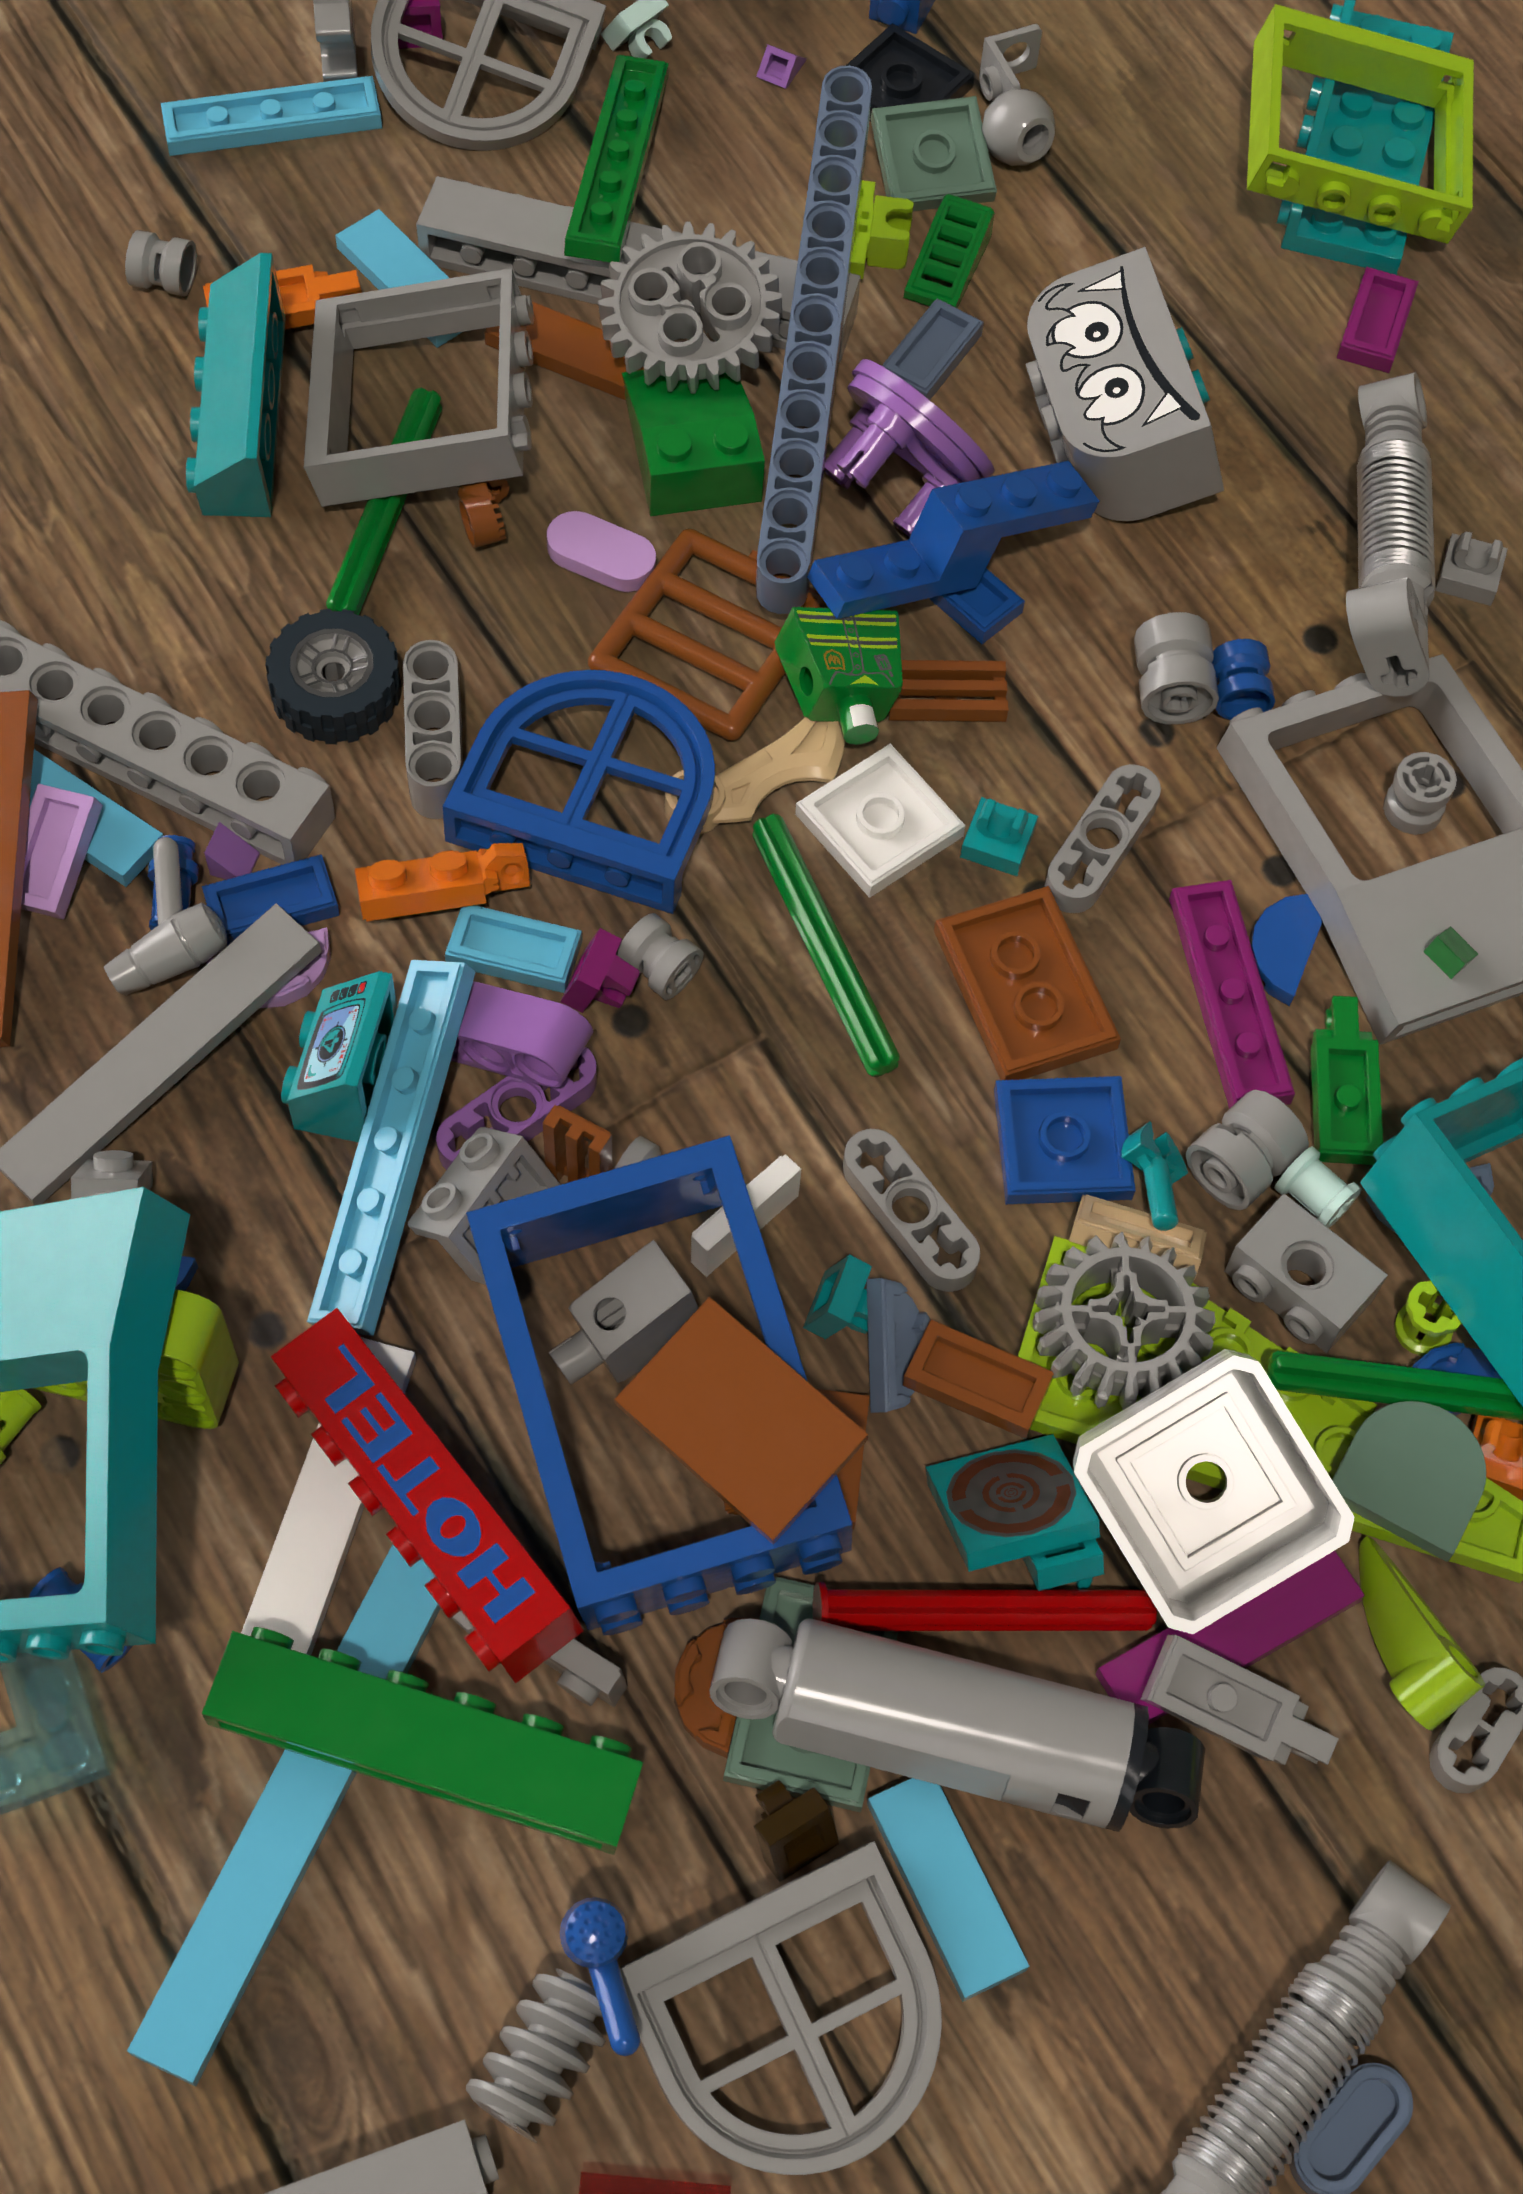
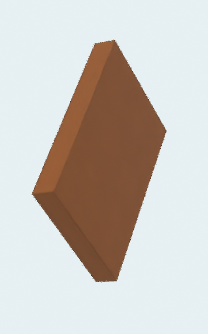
M1049 886L935 921L934 933L1000 1080L1026 1079L1119 1048L1120 1035Z
M711 1297L697 1309L614 1399L618 1408L773 1545L868 1440V1434Z

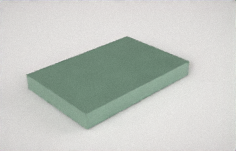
M775 1577L776 1583L766 1588L759 1620L775 1624L787 1632L793 1646L799 1624L805 1619H813L812 1606L815 1585ZM861 1631L895 1641L898 1636V1631ZM776 1712L764 1719L752 1720L737 1717L723 1781L764 1790L779 1780L791 1796L798 1798L814 1787L827 1805L861 1812L870 1772L869 1766L777 1742L772 1734Z

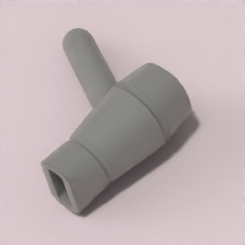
M169 837L158 839L153 846L158 926L135 942L130 949H126L104 966L105 972L117 992L125 996L150 987L151 984L155 985L199 967L201 963L204 964L227 947V935L223 922L210 907L204 903H199L183 910L179 849L177 843Z

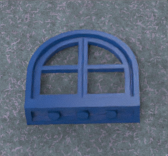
M606 670L570 671L542 678L524 686L506 698L494 709L480 729L442 806L445 841L477 851L480 848L489 849L493 843H523L528 868L673 914L681 897L683 872L712 805L715 763L710 741L704 728L686 705L665 689L644 679ZM580 705L611 706L591 751L525 730L543 716L564 708ZM634 713L654 724L671 741L680 757L684 780L614 758ZM512 744L584 766L562 813L489 790ZM606 774L680 796L660 843L585 820Z

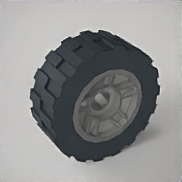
M323 609L319 613L304 614L298 617V621L293 624L288 623L283 627L280 636L277 639L274 638L269 646L270 655L266 656L265 666L274 710L278 718H282L285 721L286 727L293 733L298 732L302 734L304 739L312 742L319 740L325 741V744L337 745V742L348 741V743L358 741L359 737L366 734L370 736L379 730V726L384 721L387 723L393 716V708L395 705L398 706L401 697L397 650L394 642L389 640V633L382 626L378 627L374 624V619L363 615V617L356 615L354 611L342 609V611Z

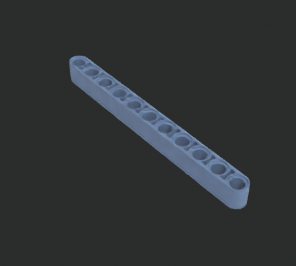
M850 65L831 69L825 75L822 82L757 552V599L764 608L777 614H788L792 607H801L805 603L809 591L810 581L807 576L813 560L870 120L871 79L866 72ZM797 426H805L809 428L801 429L797 428ZM796 474H798V475H801V476H804V477H802V478H793V477H790L789 475H796ZM783 524H794V525H797V527H795V528H786V527H783V526H781V525H783ZM785 573L792 577L780 579L773 575Z

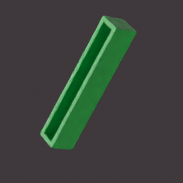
M254 1627L251 1636L232 1631L202 1711V1715L208 1725L612 1855L615 1854L643 1765L642 1761L630 1758L632 1752L630 1746L597 1735L591 1736L589 1744L563 1737V1725L538 1715L524 1714L521 1723L495 1715L497 1707L495 1703L469 1693L456 1692L454 1701L426 1693L429 1686L428 1682L400 1671L389 1670L386 1680L359 1671L362 1663L360 1660L335 1650L323 1648L318 1658L291 1650L294 1643L293 1639L266 1628Z

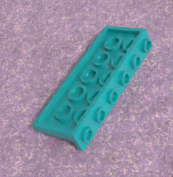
M1345 0L1343 6L1333 4L1329 18L1331 20L1450 53L1454 35L1452 32L1389 19L1380 15L1354 11L1356 0ZM1314 77L1306 109L1316 111L1315 116L1304 115L1296 147L1306 149L1304 155L1419 186L1434 122L1435 108L1332 79ZM1282 200L1276 224L1286 226L1282 249L1364 268L1367 266L1397 275L1408 234Z

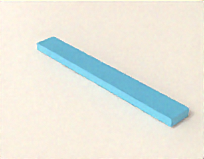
M392 1544L337 1649L338 1652L360 1660L362 1662L359 1668L360 1672L386 1680L389 1670L408 1673L441 1609L424 1586L435 1576L422 1559L410 1568ZM284 1750L127 2050L130 2055L195 2087L197 2086L356 1772Z

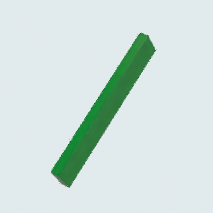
M625 55L616 56L566 233L564 256L603 262H620L668 79L669 63Z

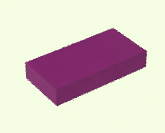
M1366 266L1337 359L1390 373L1419 281Z

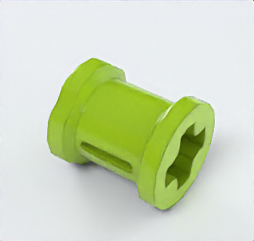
M1431 1280L1419 1282L1408 1294L1406 1304L1397 1313L1394 1323L1395 1335L1400 1344L1409 1352L1424 1356L1431 1349L1448 1345L1452 1340L1453 1332L1462 1324L1444 1298L1440 1305L1434 1302L1437 1296L1442 1295ZM1426 1312L1436 1317L1434 1323L1424 1318ZM1419 1331L1425 1334L1422 1340L1416 1338Z

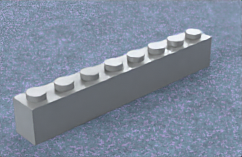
M437 176L416 223L419 249L441 268L470 275L512 268L518 286L598 305V300L602 299L601 281L610 279V262L564 256L565 237L574 209L571 206L558 205L520 194L507 193ZM630 222L625 245L641 251V234L646 233L657 242L662 240V229ZM672 231L675 236L682 235L680 232ZM755 251V258L768 256L770 273L778 274L779 293L782 294V314H780V333L772 334V346L786 350L798 261ZM622 252V256H621L620 263H624L623 252ZM667 273L674 281V276L671 273ZM696 273L695 275H703L706 273ZM850 273L838 360L840 363L858 310L861 276ZM650 298V299H647L646 301H654V300H657L658 298ZM726 313L722 315L732 316L735 315V313Z

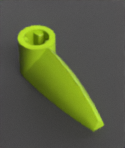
M1366 1536L1359 1546V1573L1361 1590L1365 1594L1363 1605L1372 1637L1392 1678L1389 1682L1392 1692L1406 1711L1419 1724L1433 1731L1485 1686V1682L1470 1659L1394 1562L1374 1539Z

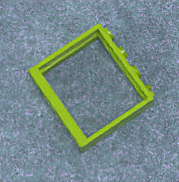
M1275 4L1254 40L1247 190L1448 244L1473 209L1474 60ZM1284 30L1292 31L1289 38L1284 37ZM1285 66L1435 108L1434 190L1279 148L1282 67ZM1445 75L1451 76L1448 82L1441 81ZM1273 161H1274V162H1278V163L1285 164L1286 167H1285V166H1282V165L1274 164Z

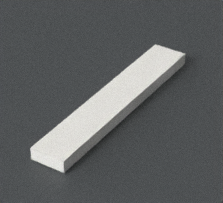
M360 1337L405 1394L416 1364L415 1352ZM314 1438L241 1634L251 1636L254 1627H261L281 1633L294 1640L291 1650L310 1656L364 1509V1505L348 1485L358 1474L346 1459L335 1467Z

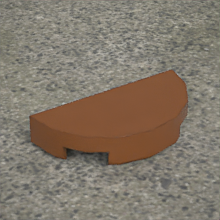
M729 1618L724 1620L723 1624L707 1629L696 1640L693 1639L686 1645L675 1669L674 1703L684 1729L702 1748L725 1758H728L737 1717L717 1707L710 1698L709 1689L724 1630L728 1624L736 1620L749 1618Z

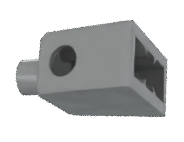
M653 1240L571 1303L568 1309L579 1326L580 1331L549 1351V1354L570 1385L603 1363L616 1382H622L641 1371L697 1311L698 1306L691 1290Z

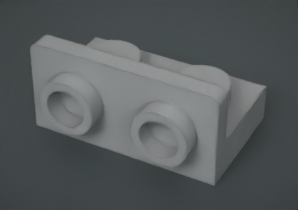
M480 1127L462 1145L459 1154L436 1185L426 1193L422 1204L408 1221V1226L416 1235L438 1240L471 1281L486 1285L466 1212L561 1184L523 1136Z

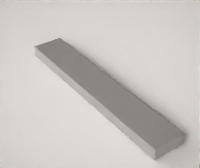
M275 903L0 1148V1172L34 1205L42 1204L68 1181L87 1159H92L95 1153L100 1152L316 958L322 952L319 942Z

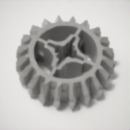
M1123 1231L1114 1237L1110 1249L1107 1248L1097 1235L1088 1241L1086 1254L1072 1246L1065 1253L1063 1259L1064 1266L1054 1263L1049 1268L1045 1279L1048 1286L1040 1287L1036 1296L1035 1303L1042 1310L1035 1313L1033 1329L1044 1334L1040 1338L1037 1347L1039 1356H1057L1050 1369L1054 1373L1053 1379L1070 1373L1074 1376L1070 1387L1073 1397L1083 1393L1086 1387L1096 1390L1094 1399L1097 1408L1104 1407L1110 1395L1119 1396V1403L1122 1409H1126L1136 1403L1137 1395L1144 1398L1201 1364L1202 1360L1200 1357L1208 1356L1214 1343L1213 1337L1207 1334V1332L1211 1331L1215 1324V1312L1203 1308L1210 1298L1209 1287L1191 1286L1197 1274L1195 1265L1186 1266L1178 1270L1173 1266L1177 1256L1174 1247L1164 1251L1161 1257L1152 1253L1153 1245L1150 1236L1142 1239L1138 1248L1129 1247L1128 1240ZM1111 1283V1289L1105 1298L1089 1299L1087 1305H1072V1302L1087 1289L1099 1284ZM1140 1288L1151 1293L1157 1299L1147 1296L1143 1293V1291ZM1119 1303L1121 1306V1316L1125 1318L1126 1326L1133 1328L1128 1340L1127 1327L1123 1326L1121 1316L1115 1315ZM1160 1338H1175V1344L1161 1356L1148 1361L1137 1362V1355L1142 1345L1158 1344ZM1088 1343L1103 1348L1109 1355V1358L1097 1352Z

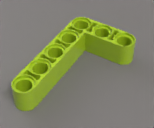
M175 1290L158 1369V1419L201 1429H213L219 1424L239 1361L219 1306L200 1295ZM87 1381L33 1388L87 1401Z

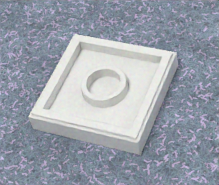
M891 743L797 802L795 815L869 898L964 837L966 826Z

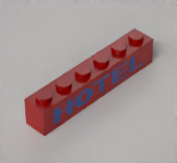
M338 1308L270 1356L285 1377L274 1385L298 1418L308 1411L312 1413L321 1426L312 1432L311 1435L335 1467L345 1459L349 1462L358 1476L351 1480L348 1485L373 1517L382 1509L386 1511L396 1525L386 1535L410 1568L421 1559L435 1576L424 1586L446 1616L451 1619L461 1611L472 1625L474 1630L466 1635L464 1639L488 1672H491L501 1664L516 1684L584 1631L563 1597Z

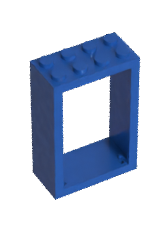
M730 1135L466 1212L576 1606L588 1631L601 1627L603 1635L622 1633L642 1625V1614L668 1607L670 1615L691 1612L710 1603L708 1594L730 1587H735L737 1595L760 1591L776 1583L774 1574L801 1566L804 1575L822 1572L841 1564L843 1561L840 1554L852 1550L853 1525L836 1475L774 1545L754 1527L749 1526L614 1568L611 1567L610 1561L605 1563L595 1562L511 1268L723 1206L765 1344L807 1381Z

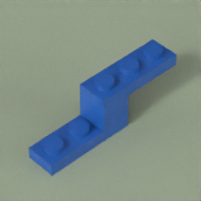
M1069 461L933 488L909 540L814 560L807 578L836 619L975 588L1001 537L1091 518L1100 501Z

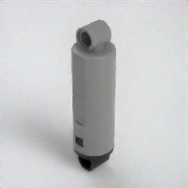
M740 1619L728 1624L724 1630L709 1689L710 1698L724 1712L739 1718L764 1719L776 1712L772 1734L774 1739L781 1744L1120 1832L1124 1826L1129 1811L1143 1823L1167 1829L1182 1828L1192 1824L1198 1818L1205 1747L1193 1734L1180 1729L1169 1727L1148 1729V1706L815 1619H805L799 1624L793 1646L787 1632L777 1625L764 1620Z

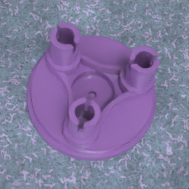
M862 359L852 371L854 379L847 387L849 394L860 409L849 422V425L852 427L851 430L825 460L824 471L845 489L851 486V482L855 478L857 479L856 483L866 489L869 481L893 452L924 475L922 480L925 484L899 517L893 520L894 525L910 538L933 488L991 477L995 469L987 455L972 438L933 402L885 367L871 360Z

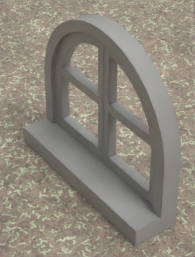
M409 0L377 1L371 25V57L377 81L388 102L408 124L429 138L456 148L479 151L500 150L525 143L539 136L558 121L572 102L591 51L597 47L602 33L606 5L593 0H463L482 7L468 45L465 48L401 24ZM500 15L566 39L551 79L486 56ZM398 39L461 62L444 108L437 106L427 99L411 82L401 62ZM480 69L541 92L539 96L525 107L504 116L493 118L463 116Z
M875 1841L862 1845L619 1967L640 2035V2044L668 2103L688 2129L707 2146L726 2158L753 2169L783 2175H807L837 2169L863 2158L890 2139L908 2120L924 2095L935 2068L942 2029L939 1987L927 1951ZM861 1903L892 1969L895 1980L811 2023L775 1945ZM751 1958L786 2036L700 2080L664 2001ZM900 1995L902 2026L895 2060L884 2083L865 2106L853 2114L818 2037ZM794 2050L829 2128L804 2134H781L758 2129L733 2116L710 2093Z

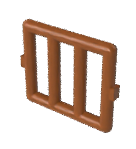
M688 528L678 535L588 658V666L590 670H606L636 676L665 689L688 707L703 728L726 740L734 741L742 736L786 673L774 643L782 627L678 576L692 555L756 586L757 551L752 550L750 555L747 556L694 529ZM784 573L773 575L780 579L790 578V576ZM809 586L808 596L801 607L829 608L817 590ZM665 595L773 650L760 669L756 671L648 617V615L662 596ZM635 636L743 690V693L729 713H726L619 659L618 656L631 638Z

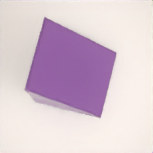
M767 44L756 77L787 89L807 59Z
M221 822L218 823L204 852L210 875L225 880L252 873L260 856L259 851Z

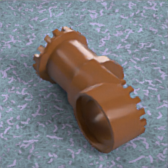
M506 478L460 485L459 487L460 514L467 537L474 549L506 539L505 529L499 530V528L505 527L504 522H497L498 518H502L501 512L495 514L494 509L499 508V502L509 492L510 486Z

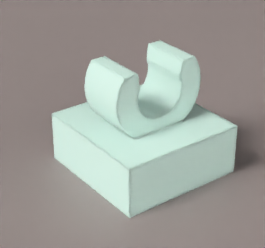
M638 0L620 12L604 29L601 36L612 51H615L628 41L629 51L633 57L647 59L653 51L646 43L644 36L651 37L659 49H662L672 39V34L667 25L657 20L669 4L666 0Z

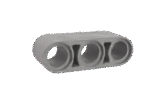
M425 640L411 646L406 652L403 661L405 763L412 807L426 818L441 819L443 818L442 806L463 766L461 692L458 661L453 649L441 641ZM434 727H435V728H441V729H439V730H434V731L427 730V729L434 728ZM433 778H442V779H443V780L437 781V782H429V781H427V780L433 779Z

